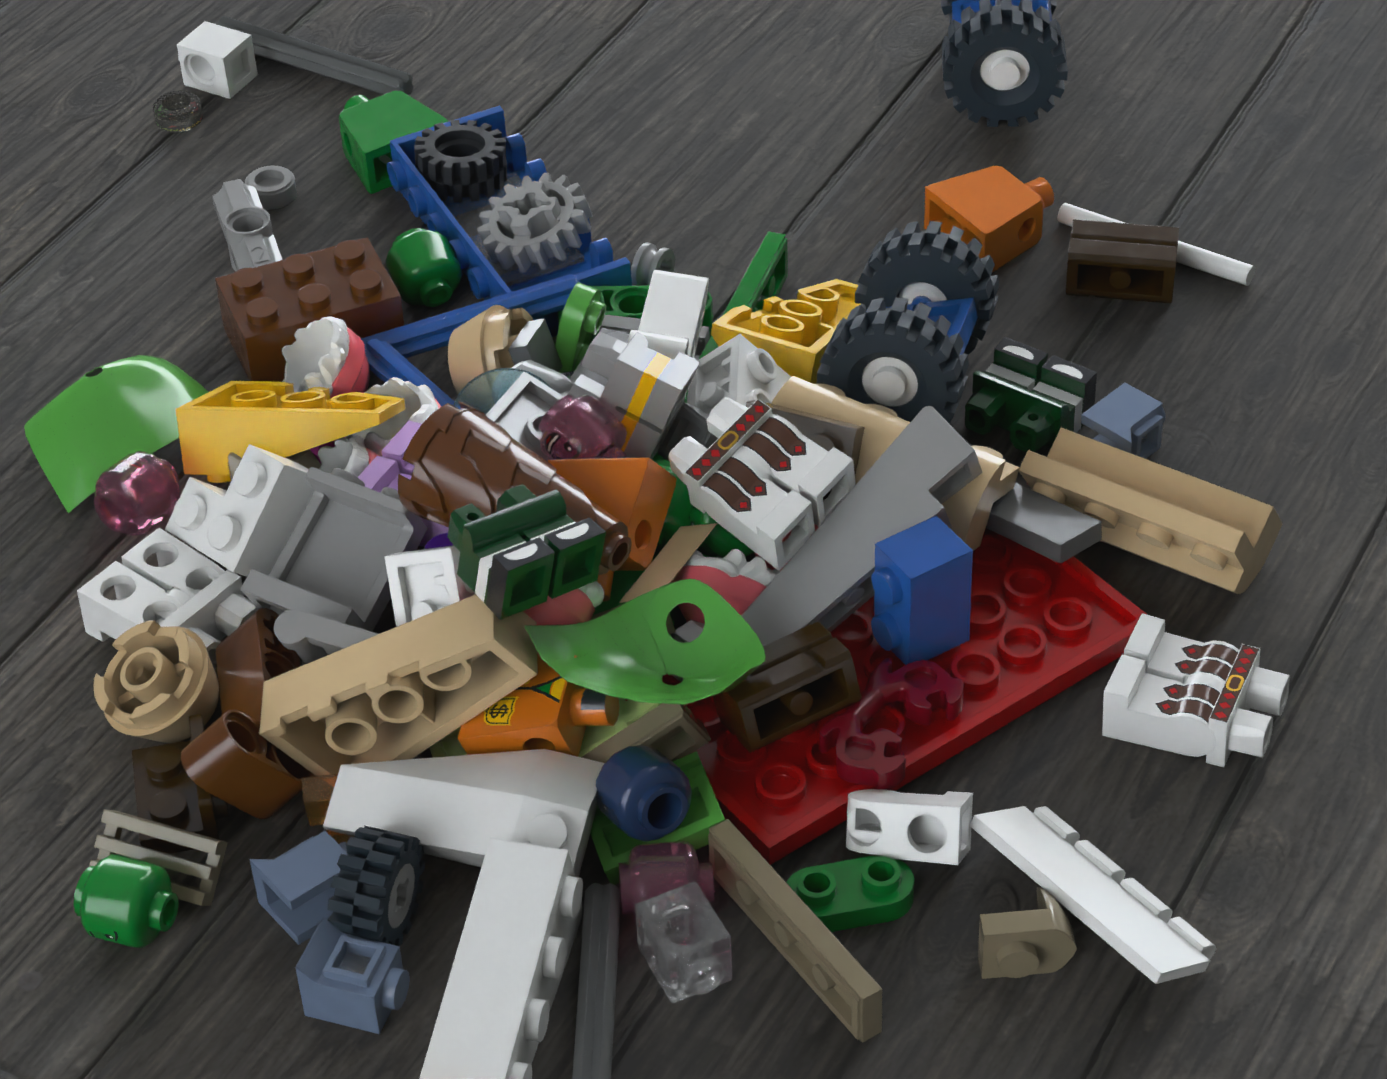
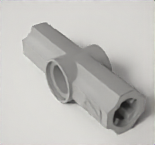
M241 179L223 182L219 192L213 195V205L228 244L232 268L237 271L242 268H254L283 260L273 235L270 214L267 210L263 209L255 186H248Z

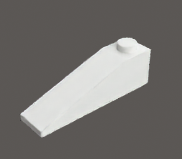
M548 749L343 764L339 769L323 828L355 836V831L359 827L364 828L365 825L417 837L420 840L419 845L423 846L424 854L477 867H482L490 838L564 849L569 851L575 877H579L598 806L596 801V779L605 763Z

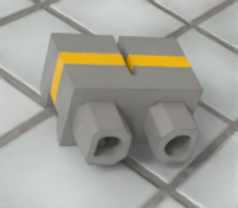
M638 331L628 344L599 332L589 345L581 366L604 377L608 381L603 386L580 374L569 391L562 407L589 423L583 435L584 440L605 452L612 448L618 440L617 448L613 452H607L616 458H654L674 421L680 404L700 364V361L681 352L673 360L648 348L647 339ZM624 427L625 435L621 437L620 435L623 432Z

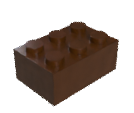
M368 237L343 241L336 246L306 254H294L284 260L254 268H242L232 274L215 278L224 329L249 381H283L285 379L286 360L282 354V348L292 345L296 341L294 334L297 329L306 328L309 323L320 320L323 317L342 319L346 326L361 339L404 326L401 295Z

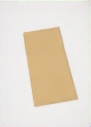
M717 523L681 526L619 603L628 602L642 594L671 583Z

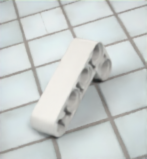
M654 270L638 330L631 329L627 344L638 331L647 339L648 348L674 360L677 354L681 352L694 358L705 313L709 278ZM684 397L682 403L680 404V408H681V406H682L683 403H684L685 397Z

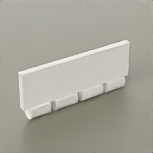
M1025 806L974 815L970 823L971 828L1044 890L1048 891L1058 902L1155 984L1206 971L1211 961L1210 959L1215 953L1216 946L1181 917L1171 918L1172 910L1134 878L1124 879L1125 871L1088 840L1079 841L1080 834L1048 807L1035 808L1034 813Z

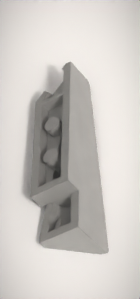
M932 406L922 408L741 615L757 634L762 645L770 644L817 621L829 632H832L873 597L874 589L871 577L873 572H875V543L936 515L952 529L942 503L982 473L975 450Z

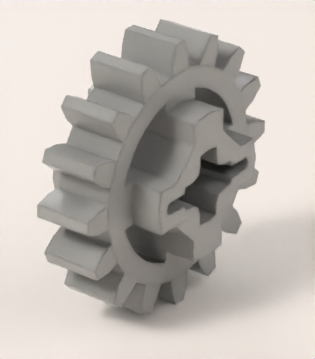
M544 173L540 177L539 182H532L529 176H525L522 180V186L518 188L510 184L505 185L506 195L503 198L491 197L488 200L492 210L480 212L479 217L483 225L477 228L492 262L499 260L502 268L505 270L517 263L520 272H526L531 263H538L539 267L543 270L547 268L549 258L555 256L561 261L567 259L564 250L568 246L580 248L582 242L578 234L590 232L591 226L588 218L593 215L578 183L571 185L568 177L562 175L553 182L550 174Z

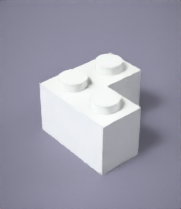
M249 444L227 490L189 477L180 498L174 506L173 513L165 530L234 573L247 577L251 569L269 575L314 494L313 487L305 479L309 469L295 461Z

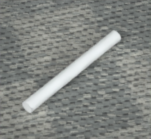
M1068 203L1062 204L1057 217L1059 223L1071 227L1073 219L1125 223ZM1178 241L1176 262L1245 286L1251 283L1255 273V266Z

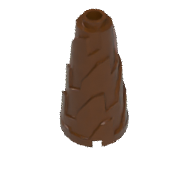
M460 401L458 403L461 409L447 403L433 412L421 424L412 437L402 458L404 461L414 465L411 480L398 474L399 498L402 505L408 511L420 518L431 520L449 528L450 515L453 510L472 503L486 516L496 513L498 498L502 496L505 490L523 484L537 497L557 489L565 501L566 514L577 523L590 517L606 531L598 575L605 574L609 570L616 571L625 563L632 545L631 539L628 537L627 526L587 498L583 490L557 474V469L512 438L503 427L488 418L483 412Z

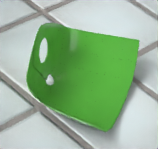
M136 355L112 361L87 372L32 416L24 426L25 434L41 468L65 509L70 513L92 493L120 474L121 471L130 468L132 465L126 463L127 461L139 462L144 458L136 457H147V455L143 454L146 453L149 456L178 439L179 431L176 408L208 393V391L182 369L169 361L154 356ZM121 460L123 461V462H120V463L116 464L115 467H113V465H114L115 463H117L118 461H121ZM106 470L109 471V472H113V471H114V472H118V471H119V473H118V474H117V473H114V474L112 475V473H107Z
M695 579L679 580L666 584L626 602L599 618L587 622L570 625L524 626L541 659L567 682L607 696L638 702L686 705L732 690L764 663L766 659L765 650L759 637L744 618L718 592L700 580ZM691 603L702 611L705 622L704 628L695 640L686 643L678 642L668 633L667 617L677 605ZM665 674L669 676L675 674L679 678L682 677L683 681L677 685H669L662 682V676Z

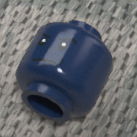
M644 745L628 746L614 753L602 766L596 779V801L599 810L627 836L643 842L659 840L672 833L683 822L691 805L692 790L686 774L661 752Z

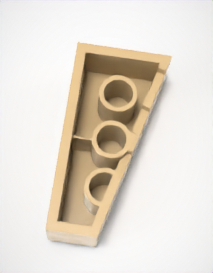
M475 594L264 681L259 734L333 789L340 766L343 764L413 759L538 675L537 650L524 627L525 625H537V623L523 611L500 620Z

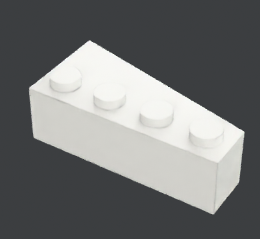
M496 838L489 839L419 1079H532L531 1064L538 1044L545 1036L549 1012L584 915L582 903L583 881L582 878L575 877L568 850Z

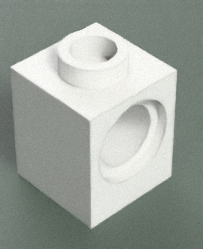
M205 21L177 44L183 83L186 86L231 99L258 75L252 36L250 34Z

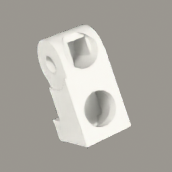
M884 789L853 791L848 794L846 847L855 852L882 855L892 859L959 865L971 848L970 823L972 821L973 793L947 791L944 795L900 793Z

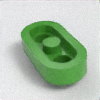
M580 282L574 286L567 299L555 344L563 365L559 372L569 379L585 356L591 344L592 335H596L599 331L607 308L605 303L600 302L601 291Z

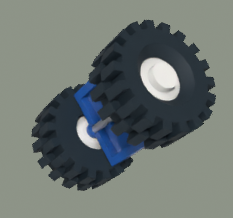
M941 0L944 16L949 14L950 23L948 37L944 36L942 43L944 89L948 99L953 97V107L959 113L967 108L968 119L975 123H978L981 116L986 117L987 127H998L999 120H1008V126H1019L1018 118L1026 116L1028 122L1031 123L1039 119L1038 109L1040 107L1048 113L1055 106L1054 96L1061 98L1065 90L1064 80L1067 81L1068 77L1064 35H1061V26L1056 18L1052 20V15L1057 7L1056 0Z
M919 221L907 223L902 235L898 228L887 233L884 242L879 241L874 247L858 280L859 285L855 292V303L860 305L851 310L847 320L843 317L839 322L820 360L822 364L817 372V383L837 387L845 393L846 397L863 404H877L888 407L897 413V417L909 422L915 418L922 408L932 406L950 423L966 386L968 376L965 374L969 366L968 355L975 350L978 340L982 341L999 297L996 296L1000 286L998 275L991 276L995 266L991 256L979 258L983 245L975 238L968 244L961 241L964 230L953 226L950 235L940 232L942 222L930 221L926 231H921Z

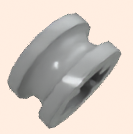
M648 242L643 243L637 250L631 265L632 286L650 285L654 270L674 272L675 254L673 250L666 247L657 250L656 245Z

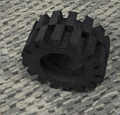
M451 120V126L446 127L442 122L434 124L435 131L426 128L422 131V137L417 136L415 139V167L441 201L445 202L449 196L453 197L454 203H462V197H470L471 202L479 201L480 194L490 197L495 194L494 189L501 190L504 187V181H507L505 137L502 138V132L498 129L492 131V125L484 123L477 127V121L468 120L467 125H460L459 120Z

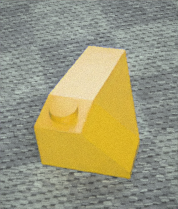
M834 279L799 289L796 300H783L776 296L764 299L763 309L752 312V308L745 305L732 308L712 323L711 336L717 345L721 346L738 334H741L758 349L761 348L767 351L775 363L791 377L795 376L816 384L817 372L822 364L820 360L837 325L843 317L847 320L851 310L860 305L855 303V292L858 285Z
M230 381L176 408L184 474L207 475V481L212 483L230 482L231 478L228 467V455L230 453H235L243 458L250 444L286 458L377 426L406 409L405 399L361 392L344 393L330 399V390L324 387H313L308 389V391L294 392L293 383Z

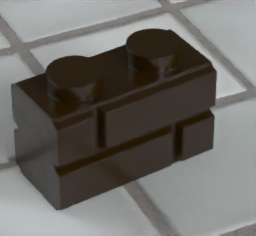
M1073 219L1068 251L1066 295L1087 297L1095 295V297L1172 303L1179 227Z
M819 621L763 646L766 654L765 662L734 689L713 696L717 715L721 723L732 735H736L737 740L749 753L861 701L862 698L853 658L849 650L836 637L833 638L832 634Z

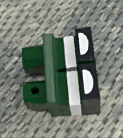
M1004 337L994 348V362L985 372L978 370L973 373L972 395L965 405V426L967 429L982 435L991 432L995 426L1010 431V441L1015 448L1026 453L1028 450L1037 452L1044 445L1051 448L1060 428L1077 433L1084 426L1081 423V414L1095 405L1097 372L1054 355L1048 360V353Z
M521 484L504 491L502 496L498 498L496 513L486 516L472 503L453 510L450 515L447 537L460 551L457 575L502 620L546 602L548 596L553 599L597 581L606 531L590 517L577 523L566 514L565 501L557 489L537 497L525 485Z

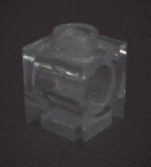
M696 881L635 904L638 948L671 1004L695 994H706L719 985L733 980L731 936Z

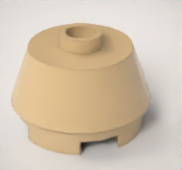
M493 305L453 330L448 343L449 371L456 392L467 404L491 409L494 406L495 402L491 400L492 386L500 373L509 371L514 366L508 349L527 321L533 320L532 316L525 309L516 308L510 310L501 305Z
M146 621L125 631L113 642L112 646L118 652L108 664L104 677L96 673L94 677V696L98 706L104 711L107 721L114 729L130 736L163 743H176L191 737L189 716L202 714L204 726L215 712L219 701V682L206 646L195 632L179 626L161 627L156 621Z

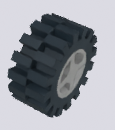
M365 825L364 828L359 827L355 831V837H350L346 843L347 855L341 854L337 862L340 871L338 877L333 876L331 887L335 888L334 896L328 899V910L333 911L328 921L343 933L401 946L403 943V933L408 934L412 926L410 921L411 914L416 915L419 906L415 902L417 893H422L424 881H420L419 878L425 871V861L421 860L424 849L422 845H419L420 840L417 837Z

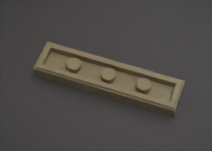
M729 819L709 828L710 874L857 1040L859 1039L863 1043L881 1033L882 988Z

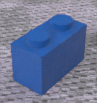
M937 515L875 543V572H873L871 577L874 589V617L871 620V628L878 644L886 651L891 650L905 665L915 661H927L969 641L973 550Z

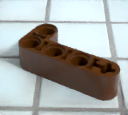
M260 608L216 647L215 654L222 716L181 751L183 768L197 786L259 819L270 818L315 779L313 773L259 734L264 681L300 667V658L295 650H289L284 647L275 636L274 623L279 614L268 608Z

